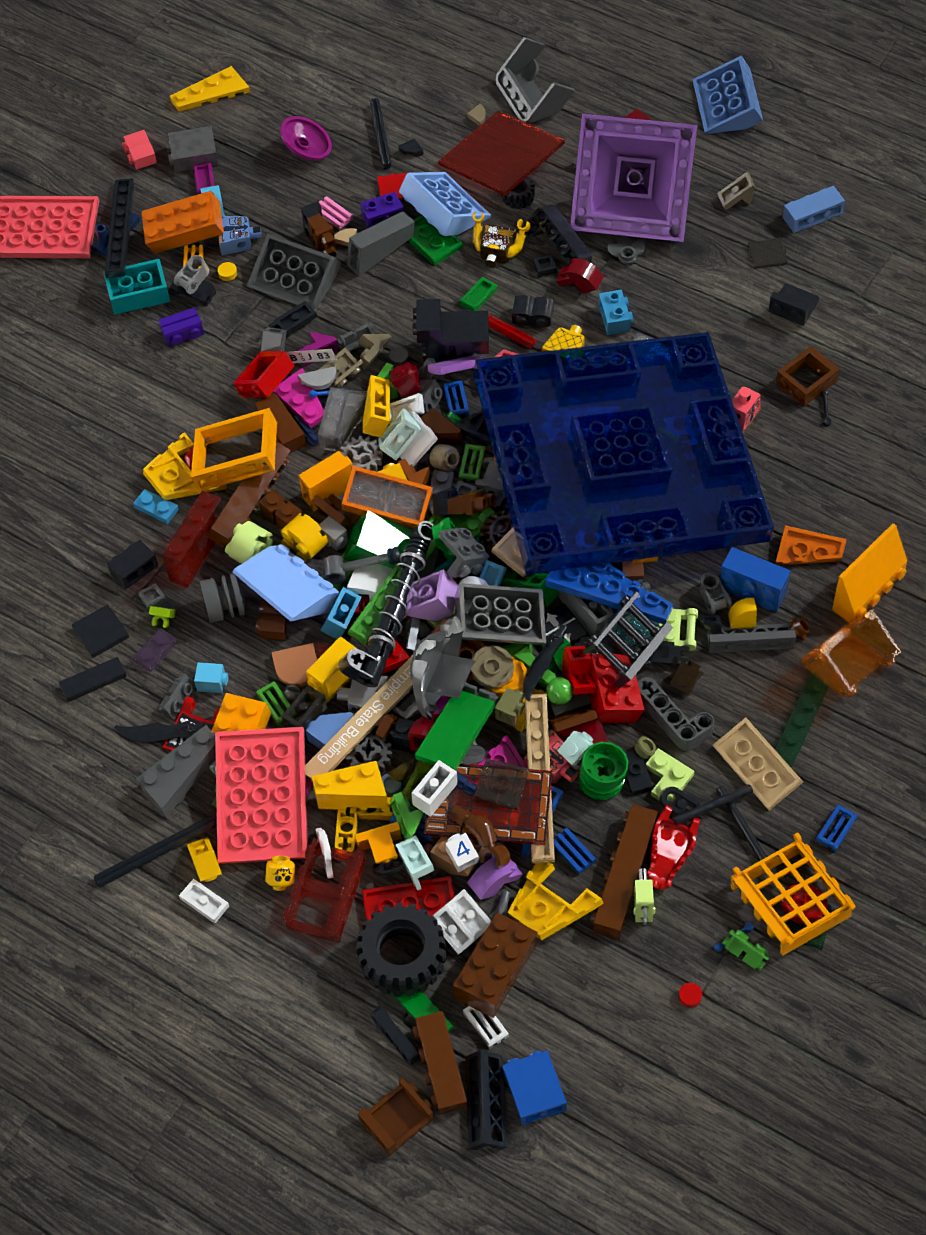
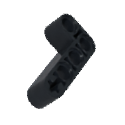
M550 204L537 208L527 221L530 223V229L526 234L534 237L544 233L568 266L574 258L584 259L591 263L592 256L590 251L555 205Z

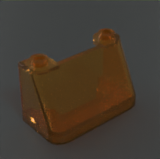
M872 609L842 626L799 661L804 668L841 697L846 695L849 698L859 691L857 689L860 685L859 682L882 665L888 667L897 661L895 657L902 651Z

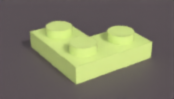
M658 748L646 763V768L661 778L651 791V796L660 801V793L666 787H677L683 790L694 776L695 771ZM669 794L667 800L672 802L674 797L672 794Z

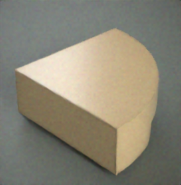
M349 228L337 232L334 235L335 243L349 247V237L357 234V229Z

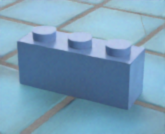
M834 186L824 188L819 192L785 204L783 219L793 233L843 214L845 200Z

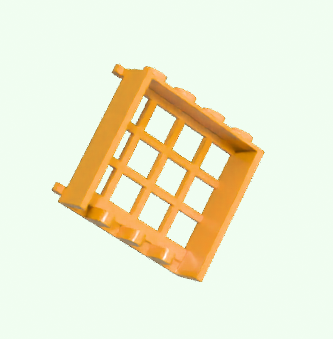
M799 833L793 835L795 842L745 870L740 871L738 867L733 868L734 875L731 876L732 890L734 891L737 888L741 890L743 902L745 904L750 902L754 907L755 918L758 921L763 919L767 924L768 935L771 938L776 936L781 942L780 953L782 956L850 918L852 910L856 908L851 898L847 894L844 895L840 890L837 880L828 875L824 864L820 860L817 861L813 856L810 846L802 842ZM800 854L803 859L794 864L789 862V859ZM782 863L786 865L787 868L775 875L770 871ZM807 863L815 875L804 881L796 869ZM791 872L800 884L786 891L777 879ZM766 873L769 878L755 885L752 880ZM820 879L828 891L817 897L808 885ZM773 882L781 894L767 901L760 889ZM804 888L812 900L798 907L790 895ZM832 895L841 907L829 913L821 901ZM786 899L794 910L780 918L772 905ZM816 904L825 916L811 924L803 911ZM798 915L807 927L793 934L784 922Z

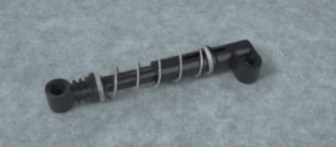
M422 521L409 533L407 548L400 555L401 563L397 564V567L402 570L399 579L391 580V583L396 587L393 595L385 596L387 601L383 611L379 612L381 617L377 628L372 629L374 635L368 640V652L365 653L359 649H352L339 660L338 666L341 673L364 686L371 688L378 686L388 657L395 650V638L402 631V619L408 614L407 603L411 602L414 598L411 588L417 586L420 582L417 572L425 568V557L430 543L434 539L431 528L434 525L431 522ZM417 574L418 581L415 585L411 586L414 576ZM409 590H411L412 597L408 602H406Z

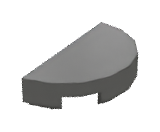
M336 366L298 374V380L303 386L311 387L312 390L326 389L331 386V383L336 378Z

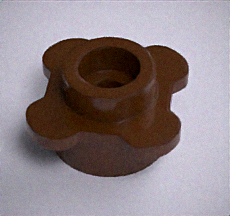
M792 617L790 619L792 623L790 626L791 630H795L796 636H800L803 640L806 639V634L810 632L807 621L802 617L797 620L795 617Z

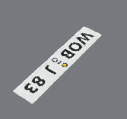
M332 349L285 352L293 363L337 360Z

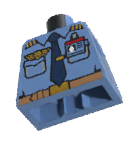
M222 216L224 234L219 235L221 255L250 250L251 239L262 238L261 226L250 227L248 217Z

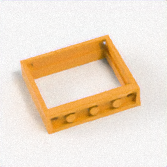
M270 408L195 429L191 479L199 492L275 471L277 421ZM263 429L260 453L205 468L208 444Z

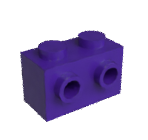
M395 192L360 203L361 216L368 228L400 212H404L403 205Z

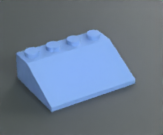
M446 172L407 173L398 191L405 201L411 203L415 210L422 214L428 223L434 225L443 236L458 235L475 226L472 217L474 211L476 213L475 219L482 217L481 212L484 214V221L491 217V214Z
M282 544L267 547L233 570V573L289 621L329 613L339 594V591L330 582L325 581L318 575L316 570L309 568L301 558L296 557L290 552L288 547Z

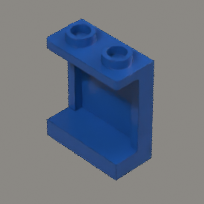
M548 1050L544 1052L535 1051L526 1058L520 1060L519 1058H514L503 1065V1074L507 1079L517 1107L521 1126L567 1111V1102Z

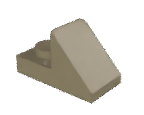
M749 172L744 173L717 193L722 206L727 210L741 199L750 205L755 185Z
M363 334L358 343L365 348L360 356L363 361L360 367L363 370H366L385 348L392 337L390 334Z

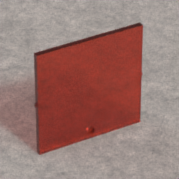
M497 111L441 158L438 164L505 196L565 144V140Z

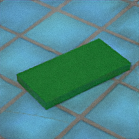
M461 691L458 699L451 697L415 753L416 759L431 765H435L440 760L456 771L495 708V701L465 691Z

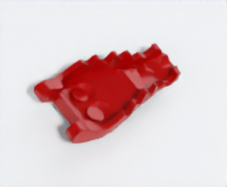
M665 805L655 822L652 835L651 862L647 872V880H652L653 887L661 890H666L672 885L675 873L682 867L685 859L693 851L700 823L699 819L692 818L688 827L682 824L675 825L673 820L669 819L672 807Z

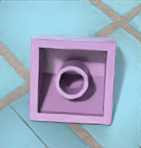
M444 569L421 578L419 584L411 588L414 598L411 602L407 603V616L434 622L450 617L454 612V597L458 584L450 578ZM417 581L412 582L411 586L415 585ZM409 590L406 602L412 597L411 590Z

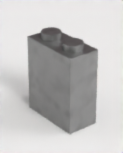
M212 126L168 133L169 141H166L167 151L171 152V154H168L170 165H174L175 172L193 170V165L211 162L212 166L218 165Z

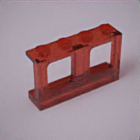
M202 491L162 555L170 582L188 588L216 542L207 537L218 518L215 517L214 510L221 501V497Z
M313 838L312 844H309L306 848L305 857L307 859L304 866H300L298 872L299 882L292 889V902L290 908H286L283 920L290 930L340 943L367 857L365 852L356 850L353 853L330 846L331 858L346 863L340 883L332 885L311 879V873L317 857L324 856L318 839ZM305 897L332 905L324 927H317L296 920L302 900Z

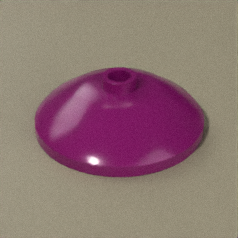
M291 116L286 118L281 124V138L286 147L295 155L313 161L322 160L329 155L332 148L330 137L316 122L301 116Z

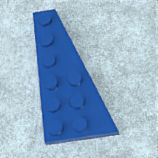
M568 537L545 580V586L615 609H619L620 605L618 603L627 594L631 596L637 591L640 595L633 603L650 620L665 624L668 621L673 609L672 603L653 591H646L636 580L632 582L625 577V573L603 559L595 558L588 554L587 549L577 547L573 544V540Z

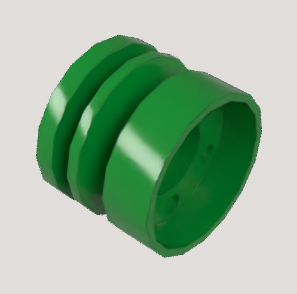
M609 742L594 743L588 747L583 754L578 775L581 790L587 796L597 800H608L618 795L623 788L628 771L629 761L626 753L619 746Z

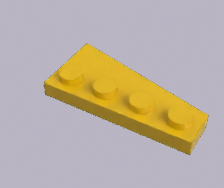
M230 66L170 95V101L181 112L202 106L204 102H217L218 98L225 96L232 98L235 97L236 93H250V88L234 68Z

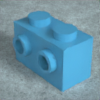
M622 290L599 293V309L607 335L630 332V323H633L632 312H628V298L623 296Z

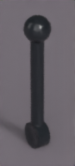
M827 390L821 391L825 413L824 426H830L832 422L828 413L827 396L829 393Z

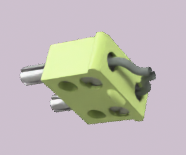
M641 868L639 869V880H635V907L633 913L635 914V922H643L644 925H647V922H653V914H655L652 880H647V870L643 868V880Z

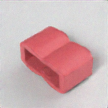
M145 130L123 136L125 142H122L125 153L129 152L127 155L129 163L134 165L136 170L157 163L154 150Z

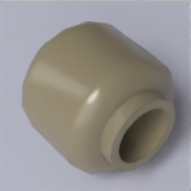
M438 444L430 452V463L437 470L452 471L459 463V452L453 446Z

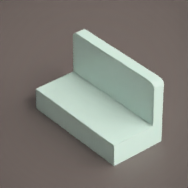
M414 836L396 844L404 867L418 891L422 889L418 878L434 871V868L417 836Z

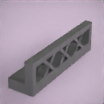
M792 623L756 625V627L731 629L730 627H722V631L706 630L709 653L790 649L795 646L796 633L795 630L790 628Z

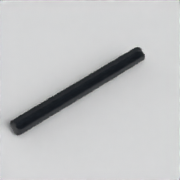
M210 815L94 875V880L98 887H102L210 831L217 826L214 817Z

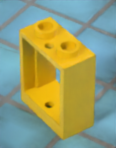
M341 636L306 671L310 695L315 700H321L325 704L335 696L338 687H343L351 679L341 673L338 663L346 653L357 648Z

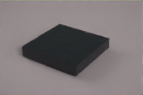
M108 604L71 625L92 658L129 638V634Z

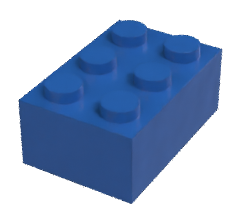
M732 547L722 564L720 581L728 594L736 595L742 599L754 598L755 604L762 606L766 610L777 612L787 594L791 571Z

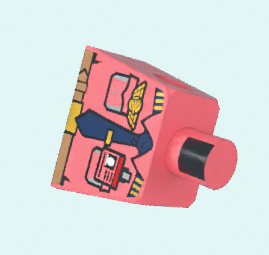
M741 387L728 406L724 428L742 436L760 411V394L747 387Z
M553 730L549 732L551 783H556L562 776L569 782H572L576 779L579 772L557 751L564 742ZM526 755V756L524 757V762H525L526 766L528 767L527 755Z

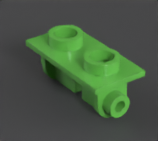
M732 929L729 932L733 935L732 938L727 936L722 943L725 945V949L739 957L742 951H745L747 954L742 961L754 970L757 968L761 971L766 964L762 961L763 958L767 961L770 958L767 955L768 950L759 943L753 945L748 941L749 936L738 929L735 932Z

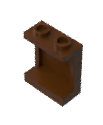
M401 1078L399 1085L369 1110L363 1108L358 1113L360 1123L389 1157L434 1120L433 1106L426 1098L422 1100L417 1095L419 1091L411 1081L407 1083L404 1078Z

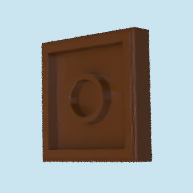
M585 708L549 720L548 730L558 732L597 719L598 716L596 711Z

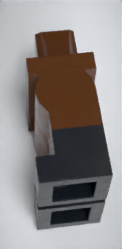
M317 201L302 207L304 233L316 251L336 257L334 228L322 217L320 203Z
M449 488L432 494L434 515L463 514L465 512L466 515H473L496 505L495 493H486V489L457 494V488Z

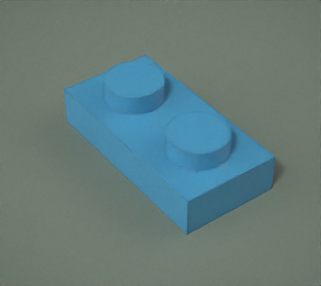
M146 489L143 490L133 503L134 508L165 524H168L179 511L178 505L168 500L164 501L162 497Z

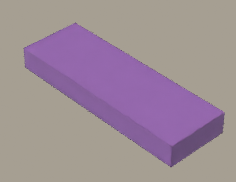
M473 355L428 365V372L443 375L487 364L486 357Z

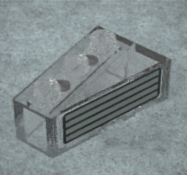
M330 387L318 432L320 449L340 451V447L344 446L345 441L349 439L355 426L362 420L367 392Z

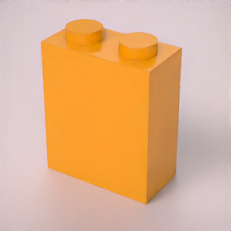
M338 451L298 475L302 499L313 511L318 509L312 502L316 495L324 499L325 497L328 498L330 494L339 497L345 493L351 474V467L353 466L351 460L347 456L344 457Z

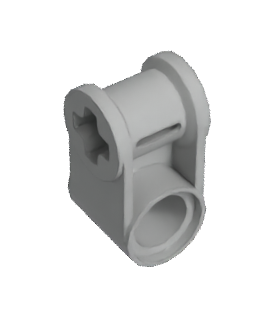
M199 255L192 256L176 274L174 284L186 289L188 294H193L209 274V267L204 259Z

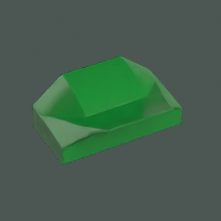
M448 517L442 519L439 524L431 528L435 546L442 550L445 558L453 563L457 557L438 536L442 530L456 529V526Z

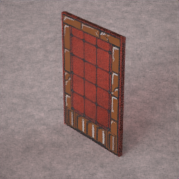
M460 763L456 771L469 779L468 782L475 783L478 789L473 795L469 796L464 792L463 788L459 789L455 786L433 815L430 817L426 814L424 835L451 837L455 834L462 835L466 833L469 839L477 840L470 833V830L466 829V826L462 827L449 819L452 809L457 805L470 811L472 814L482 815L492 823L496 840L499 842L546 845L552 771L474 764L465 765Z

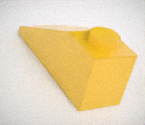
M371 375L363 415V433L382 438L390 422V380Z

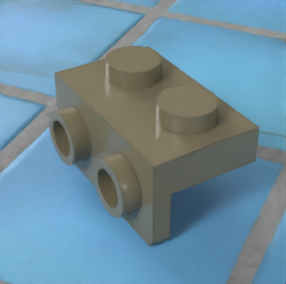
M346 347L335 355L337 360L328 361L320 368L325 369L336 366V378L331 383V386L328 387L330 390L336 386L341 388L347 382L345 378L349 375L354 377L361 370L360 365L363 361L361 359L357 361Z

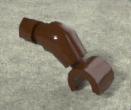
M455 805L449 819L462 827L466 826V829L470 830V833L475 836L481 847L484 846L485 849L480 854V863L491 859L493 854L496 859L495 865L499 869L505 867L510 862V853L504 845L494 843L497 840L492 823L482 815L477 816Z

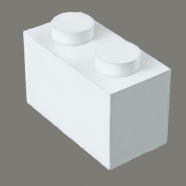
M438 760L412 792L413 806L431 817L457 785V771Z

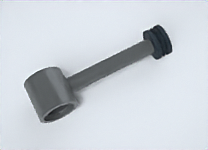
M388 548L385 554L345 563L344 558L341 556H328L324 559L325 581L331 584H339L345 580V573L349 570L388 561L391 565H394V563L398 564L400 563L398 548Z

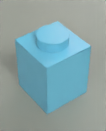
M198 662L194 679L197 692L223 693L224 685L227 686L228 673H225L223 664Z

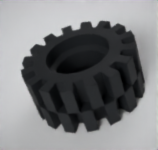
M517 173L513 174V177L509 175L508 179L505 178L501 184L502 201L507 206L510 204V208L516 206V209H520V206L525 208L526 204L528 206L531 205L535 197V184L532 178L529 179L527 175L523 177V174L517 176ZM516 189L524 190L521 193H514L512 191Z

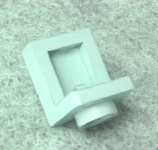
M573 731L557 751L571 765L576 766L582 759L586 749L593 745V738L584 731L582 733Z

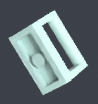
M402 409L387 427L382 438H378L380 450L394 460L399 458L421 431L420 426L405 409Z

